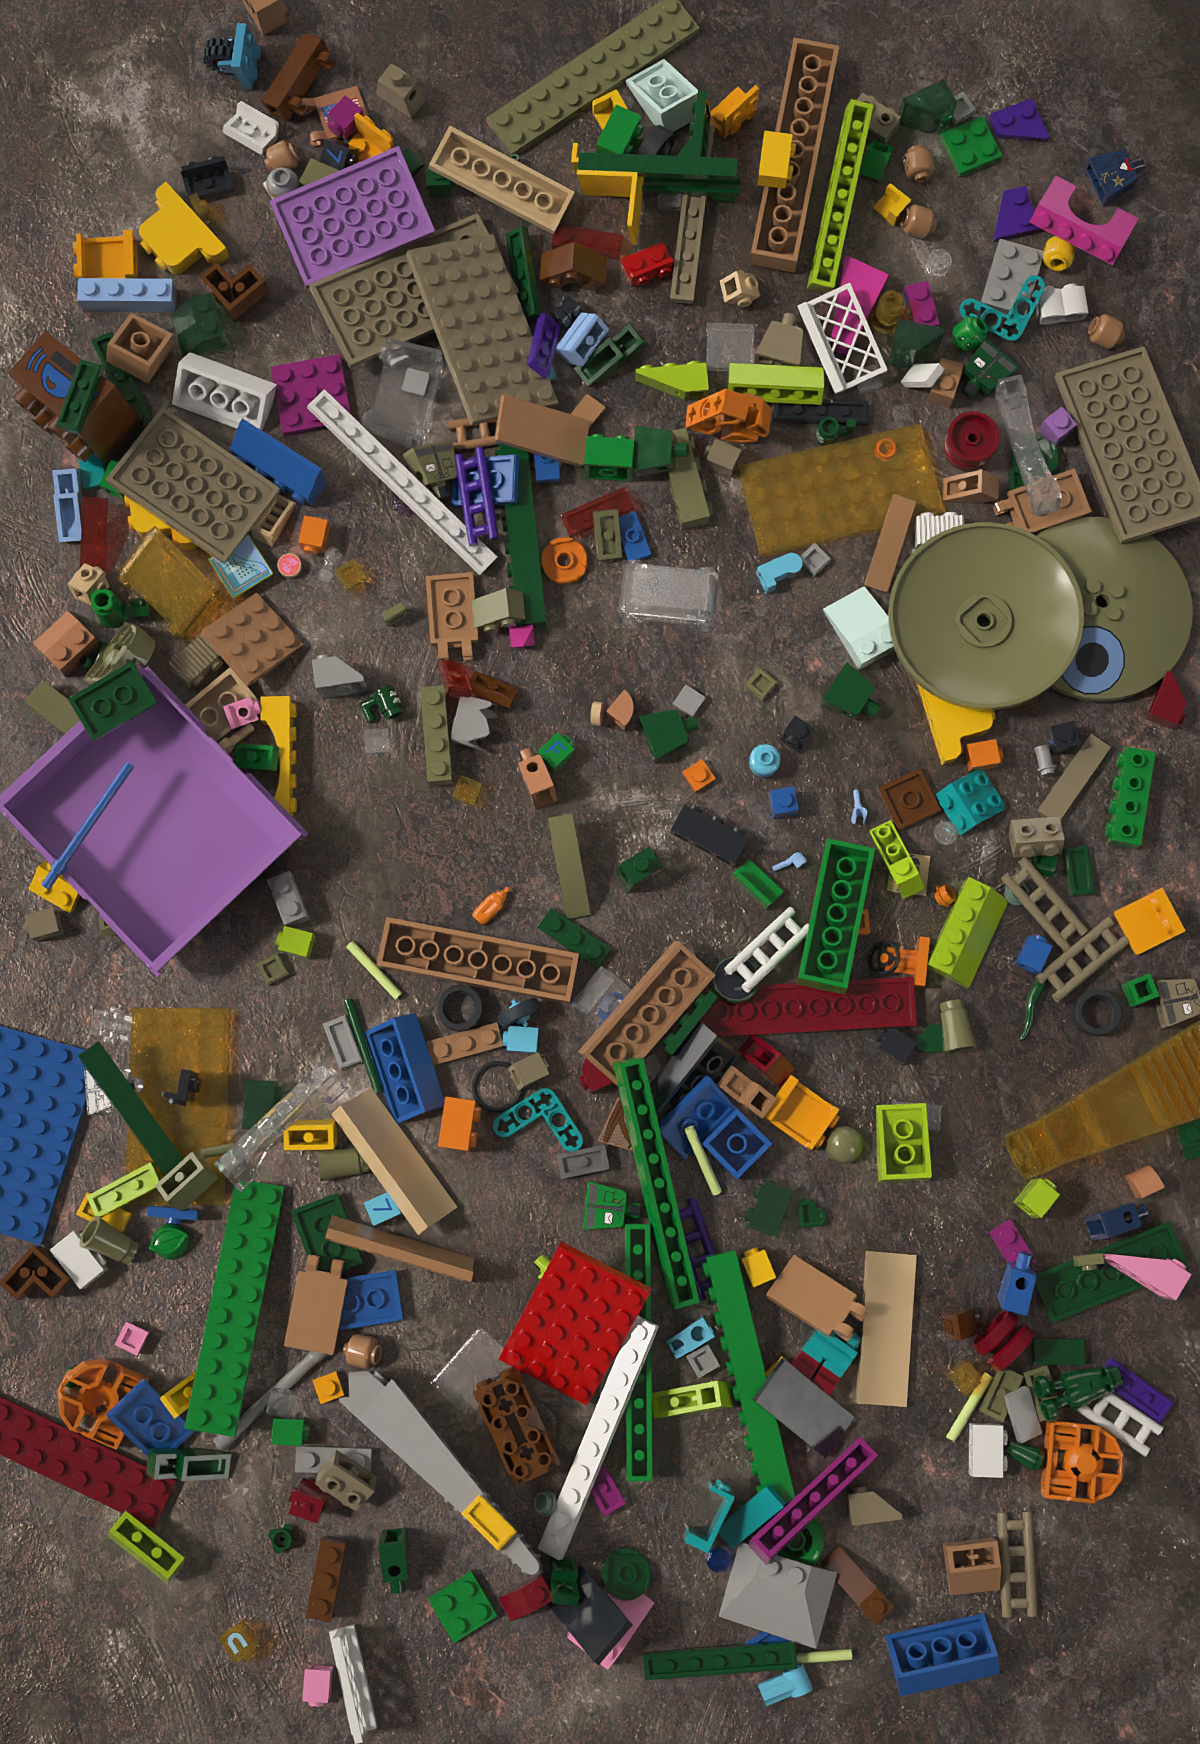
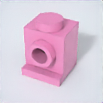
M251 697L222 706L230 729L259 720L257 715L261 714L257 700L252 701ZM242 707L248 711L245 717H241L238 713Z

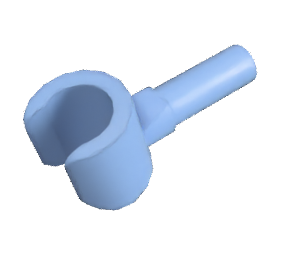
M854 790L855 808L853 809L851 821L855 824L856 817H860L863 819V824H865L867 810L862 807L859 790Z
M797 852L789 859H786V861L772 866L775 872L793 863L798 869L807 860L802 853Z

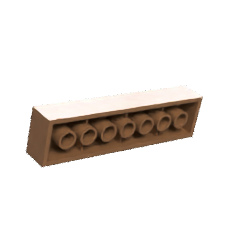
M386 917L376 965L381 969L570 1005L579 954Z

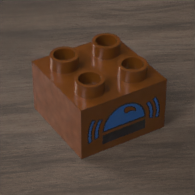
M45 331L7 373L19 387V390L12 398L30 414L29 418L50 436L55 433L64 441L63 445L83 463H86L94 455L107 466L144 423L116 386L102 376L81 434L78 435L57 429L55 424L81 358Z

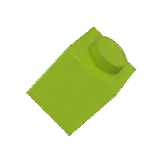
M284 926L283 932L279 931L276 945L279 946L278 950L282 953L310 959L316 936L310 932Z

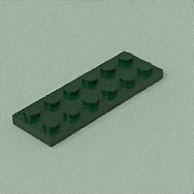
M1170 1221L1087 1253H1103L1166 1260L1167 1258L1170 1260L1175 1259L1186 1266L1185 1270L1189 1269ZM1073 1259L1036 1273L1034 1285L1050 1323L1144 1287L1105 1261L1104 1264H1097V1269L1082 1271V1266H1074Z

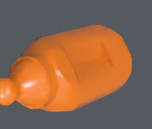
M505 887L504 890L490 894L474 910L472 916L481 925L487 924L503 908L510 888Z

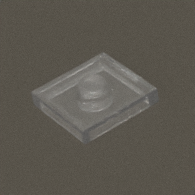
M707 323V370L729 371L730 363L753 364L754 324Z

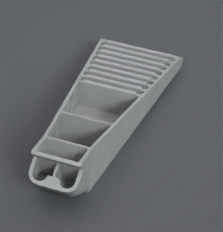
M369 1371L349 1372V1397L339 1398V1402L440 1493L444 1497L445 1502L452 1504L455 1511L462 1513L480 1494L515 1529L516 1525L509 1522L507 1514L502 1513L499 1509V1504L492 1501L491 1494L484 1491L483 1485L475 1480V1475L467 1470L396 1381L391 1379L388 1382L376 1371L373 1374ZM517 1531L501 1549L502 1554L512 1559V1564H517L521 1568L522 1573L529 1575L542 1574L543 1563L540 1560V1555L535 1554L531 1549L532 1545L527 1544L523 1539L524 1535L519 1534Z

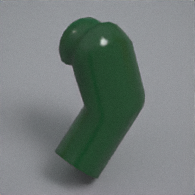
M99 641L96 653L83 656L80 659L81 667L89 671L108 643Z

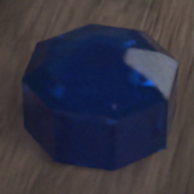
M720 1546L711 1548L705 1557L708 1568L716 1573L727 1570L731 1561L727 1550Z

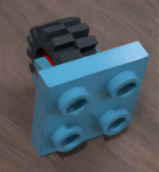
M237 23L235 39H228L227 37H224V39L216 37L215 39L212 37L206 41L203 63L206 64L207 68L211 67L212 71L218 70V73L221 74L225 72L226 75H230V73L236 75L243 89L253 90L254 81L258 77L256 64L257 59H260L261 49L257 45L254 35L250 32L247 24Z

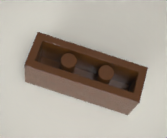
M323 1536L320 1539L305 1618L331 1622L334 1618L349 1540Z

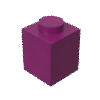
M345 95L327 114L329 130L334 135H340L346 140L356 129L354 115L359 113L363 116V109Z

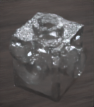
M110 1007L109 1011L95 1010L90 1034L102 1036L103 1042L117 1044L118 1040L128 1041L132 1030L131 1023L133 1017L123 1015L124 1010Z

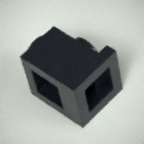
M795 715L785 729L780 741L800 754L813 735L815 728Z

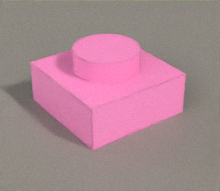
M127 1321L115 1345L135 1355H139L150 1332Z

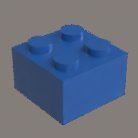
M735 1109L701 1145L736 1180L772 1143L738 1109Z

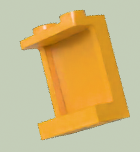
M123 230V236L84 238L81 233H76V242H73V252L77 256V264L73 265L75 278L138 279L137 239L133 230Z
M790 1075L776 1094L775 1098L777 1100L763 1118L808 1150H812L813 1147L818 1149L826 1138L823 1135L826 1128L830 1127L832 1129L840 1118L837 1115L840 1109L829 1104L798 1082L799 1080L794 1076Z

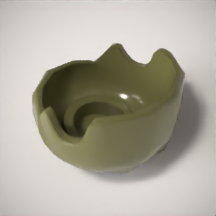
M836 1126L826 1134L824 1150L828 1157L834 1161L851 1163L859 1159L862 1154L864 1140L856 1129L849 1126Z

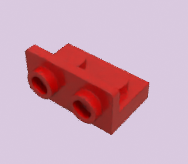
M663 242L620 259L631 287L645 285L650 279L658 276L665 277L674 270V259L669 256Z

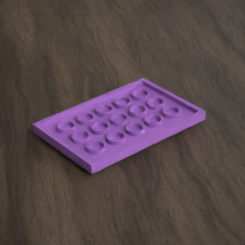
M399 146L270 200L306 288H309V284L339 271L396 251L436 234Z

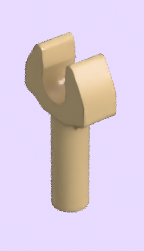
M248 723L230 738H223L218 744L230 754L234 746L255 729Z

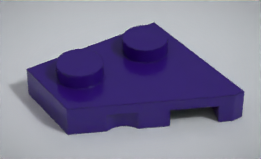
M1032 98L989 115L988 119L996 137L999 139L1015 138L1016 140L1026 141L1027 138L1040 139V142H1047L1049 139L1047 130Z
M1026 186L1003 191L993 236L994 242L999 241V239L1006 240L1037 232L1038 227L1030 223L1034 211Z

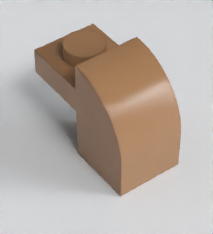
M730 1066L717 1084L732 1099L760 1118L765 1116L777 1100L763 1087L751 1081L733 1066Z

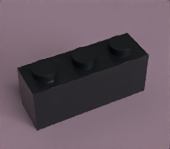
M690 804L689 807L684 805L670 830V834L734 867L749 839L745 837L746 833L736 827L730 829L724 826V821L718 817L711 816L709 818L702 814L703 810L695 805Z

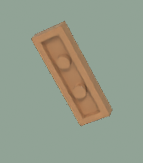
M497 1022L426 1042L433 1066L504 1047Z

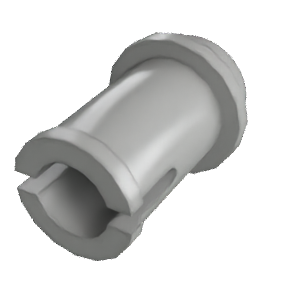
M1042 745L1034 748L1039 765L1038 773H1041V777L1054 775L1057 767L1053 765L1050 746Z

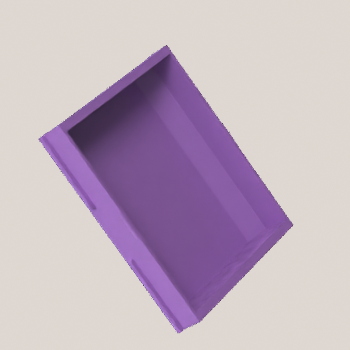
M139 665L137 669L157 700L158 705L96 742L92 741L83 724L79 721L0 795V811L52 865L55 859L58 860L125 762L127 761L134 766V769L68 862V868L63 874V878L83 899H87L100 912L99 916L147 967L159 977L165 971L163 968L165 964L298 838L302 841L308 833L251 773L244 774L233 763V759L212 737H208L205 733L206 726L148 666L143 669Z

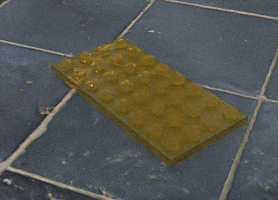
M921 423L738 465L737 468L760 557L810 546L814 543H823L882 529L893 494L916 501L910 522L915 521L916 517L922 513H934V516L944 514ZM878 443H881L879 450L882 454L889 455L892 453L893 448L896 447L895 453L890 457L881 456L877 451Z
M131 1007L129 1080L135 1079V1092L183 1158L187 1157L191 1152L201 1157L200 1149L226 1144L231 1009ZM181 1069L199 1073V1078L202 1079L201 1089L199 1093H196L194 1103L187 1102L186 1106L167 1103L168 1098L161 1097L162 1092L177 1093ZM128 1126L125 1175L153 1162ZM226 1154L204 1158L218 1176V1179L190 1205L225 1206ZM157 1168V1170H158V1172H159V1174H160V1176H161V1179H163L164 1176L162 1175V1173L160 1172V1170ZM155 1189L127 1205L170 1204L165 1201L158 1189Z

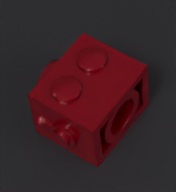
M303 1478L298 1488L293 1487L288 1501L292 1502L288 1514L317 1524L325 1510L329 1493L323 1492L316 1485L315 1481Z

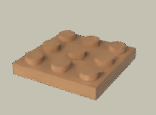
M255 593L201 631V635L247 686L303 647V643L258 593Z

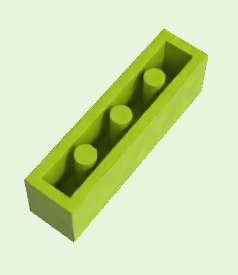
M730 363L728 389L740 394L747 392L762 397L766 402L822 405L824 368Z

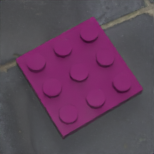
M340 354L271 367L273 383L277 384L275 395L283 436L327 428L307 409L308 404L324 389L351 414Z

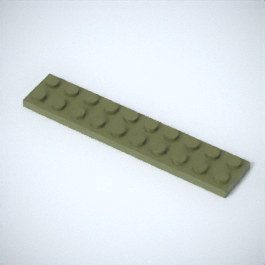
M661 0L486 117V122L509 153L518 154L590 106L594 100L608 94L626 82L627 79L638 74L699 33V26L679 0Z

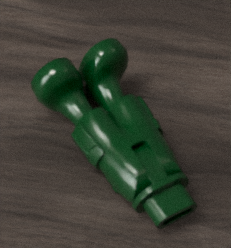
M1117 1366L1072 1370L1061 1373L1059 1380L1049 1381L1043 1375L1037 1376L1033 1380L1035 1394L1040 1399L1061 1390L1065 1391V1395L1039 1402L1040 1410L1049 1423L1058 1420L1060 1409L1068 1406L1072 1410H1076L1088 1405L1095 1399L1113 1392L1115 1387L1123 1385Z

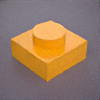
M337 1371L312 1380L320 1404L345 1395Z

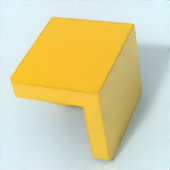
M617 89L592 102V113L602 130L616 104L628 109Z
M890 183L886 187L885 194L875 204L873 210L892 226H895L901 219L904 210L909 208L911 199Z

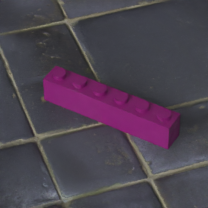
M859 1437L750 1540L748 1546L767 1565L875 1462L878 1454Z

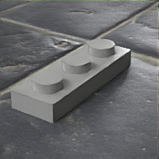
M296 1446L295 1472L318 1473L320 1467L336 1450L371 1472L372 1448Z

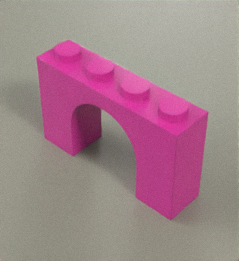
M1056 176L1039 202L1030 223L1113 266L1139 218L1118 208L1111 221L1107 224L1093 225L1082 221L1072 213L1068 204L1077 186Z

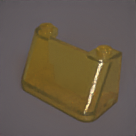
M156 526L147 532L117 571L120 575L117 579L127 589L130 586L135 589L169 624L166 629L175 638L180 636L184 641L226 603L214 584Z

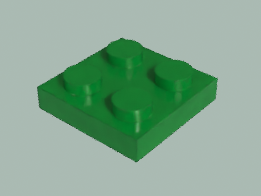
M983 116L945 131L940 135V140L959 177L999 161L1002 158V154Z
M472 1570L428 1597L430 1604L453 1643L498 1615Z

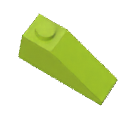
M713 1381L652 1393L654 1419L711 1412L734 1407L731 1383L726 1381Z

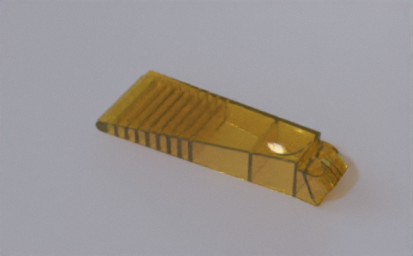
M1200 1019L1027 1124L1008 1133L1005 1137V1145L1019 1174L1024 1178H1033L1068 1162L1200 1118Z

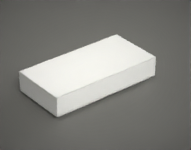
M939 363L914 364L901 380V383L904 387H932L943 373L944 368Z

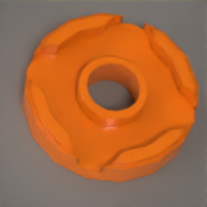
M559 537L550 541L541 554V568L544 575L550 581L559 585H569L577 582L584 575L587 569V553L584 547L574 539ZM566 555L571 559V562L568 566H561L557 562L558 558Z

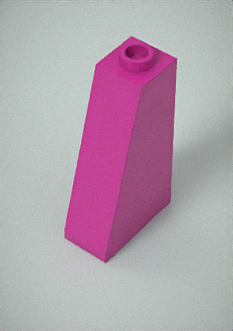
M846 255L844 259L839 287L848 283L851 284L866 321H868L886 285L889 274ZM848 290L838 294L836 304L848 308L851 301ZM853 303L851 309L857 311ZM836 307L833 321L842 324L846 311ZM849 312L844 325L858 329L861 321L859 315ZM834 324L831 333L832 339H836L840 329L839 326ZM843 328L838 341L851 345L856 333ZM858 334V337H857V339H856L855 345H856V343H857V341H858V339H859V337H860L861 334ZM830 341V346L833 347L834 343ZM837 344L834 351L840 354H848L849 348Z

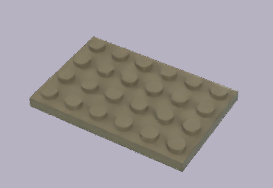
M164 407L159 410L106 478V483L224 565L280 492V488Z

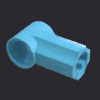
M803 1663L798 1664V1669L783 1670L782 1674L758 1683L766 1706L790 1696L795 1698L805 1695L813 1690Z

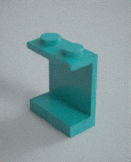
M719 1479L716 1482L709 1480L707 1484L709 1490L724 1498L706 1535L688 1526L683 1534L686 1543L707 1554L735 1498L730 1485Z

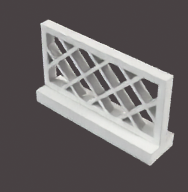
M850 283L807 303L804 302L798 305L800 314L835 395L888 371ZM848 290L851 297L848 308L835 303L838 294ZM834 296L832 302L827 300ZM820 302L831 305L826 318L817 315L813 306ZM853 303L857 311L851 309ZM834 306L846 311L842 324L829 319ZM849 312L859 315L861 321L858 329L844 325ZM819 319L825 321L823 327L821 326ZM827 322L840 327L836 339L825 335L824 330ZM862 324H863V327H864L866 333L860 331V329H861V327H862ZM843 328L856 333L851 345L838 341ZM858 334L869 338L870 344L867 352L854 347ZM828 341H831V342L834 343L832 349H831L830 344H829ZM837 344L849 348L845 362L835 358L833 354ZM871 347L873 348V350H874V352H875V355L872 354V353H869ZM852 350L865 354L861 367L848 363ZM868 356L878 359L881 368L873 372L863 369ZM838 363L843 364L842 370H840ZM846 366L859 370L856 380L846 384L843 377ZM861 372L867 373L866 375L860 377Z
M353 1624L330 1630L329 1634L351 1734L354 1737L355 1744L363 1742L368 1731L377 1729L378 1726L356 1627Z

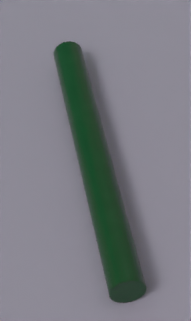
M352 998L343 1001L372 1089L375 1094L384 1090Z

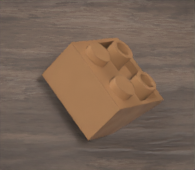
M989 1537L943 1543L950 1596L1000 1590L1001 1563L997 1540Z

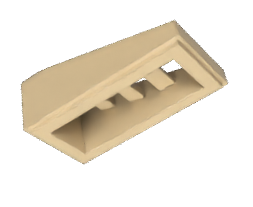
M278 494L251 529L252 537L272 547L295 508L296 503ZM278 504L286 509L283 511L275 507V505ZM271 512L280 516V518L271 515ZM266 521H269L275 525L271 526L267 524Z

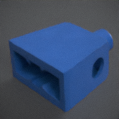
M1019 1251L1016 1263L1008 1261L997 1295L1003 1310L1026 1316L1036 1281V1273L1031 1267L1034 1256L1030 1253Z

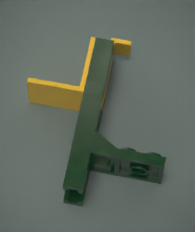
M698 90L697 100H693L692 114H695L694 122L691 121L690 136L692 137L677 156L584 153L580 151L578 143H573L571 163L574 172H577L583 195L630 197L627 227L632 245H637L643 193L740 197L741 175L737 174L738 158L707 157L711 120L707 91Z

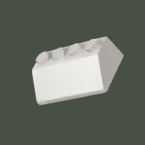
M189 352L178 363L172 405L234 428H238L243 418L262 430L273 406L277 384Z

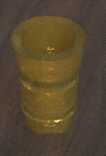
M888 290L879 299L877 307L871 314L872 326L879 333L893 334L901 328L904 309V297L901 293Z

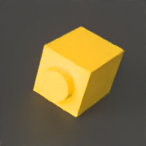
M758 1247L744 1252L745 1257L740 1260L751 1287L776 1278L764 1249L759 1251Z

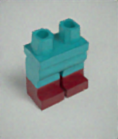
M815 1329L790 1364L815 1385L831 1395L836 1384L858 1354L855 1350L862 1338L854 1333L848 1342L844 1339L841 1341L835 1336L834 1332L828 1338Z

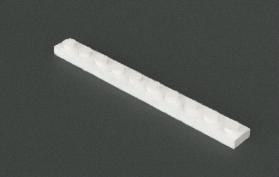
M325 389L308 404L307 409L479 575L496 560L497 556L478 538V545L469 547L466 526Z
M640 1316L636 1317L622 1343L559 1495L556 1508L550 1517L538 1549L557 1560L563 1559L659 1328L656 1324Z

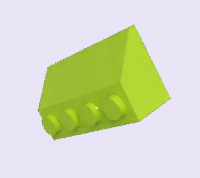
M968 877L964 880L956 901L928 958L927 969L969 988L1008 904L1006 898L993 888Z

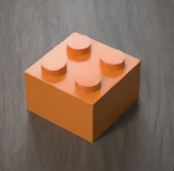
M445 1097L438 1147L471 1152V1147H476L478 1133L474 1132L475 1123L480 1122L481 1108L477 1107L478 1103L476 1101Z

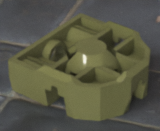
M124 622L83 680L91 685L133 660L146 665L155 649V641L137 625Z

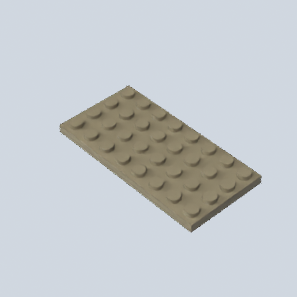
M478 213L436 230V234L406 247L349 267L309 284V289L350 369L435 332L406 254L411 249L489 235ZM509 274L510 279H511L512 284H513V287H514V289H515V292H516V294H519V291H518V289H517V287H516V285H515V283H514V281H513L511 275Z
M491 234L408 250L406 254L470 425L498 420L500 400L504 394L548 408L555 407L558 401L549 377L547 376L544 379L527 366L533 336L494 235Z
M1145 347L1136 348L1056 373L1054 378L1069 415L1077 423L1075 431L1120 544L1199 520L1200 481Z

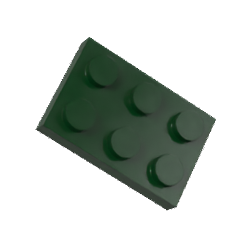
M133 661L128 662L68 698L93 742L158 705L157 700Z
M338 1193L291 1210L307 1258L310 1254L320 1256L318 1271L331 1273L333 1259L344 1261L343 1271L364 1263L359 1249L325 1239L332 1215L348 1220Z

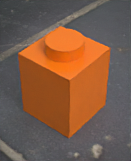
M304 515L298 541L303 552L310 555L325 553L330 531L328 520Z
M996 739L967 744L964 748L969 772L976 771L977 769L984 770L998 767L1001 760H1003L1001 745L997 746Z

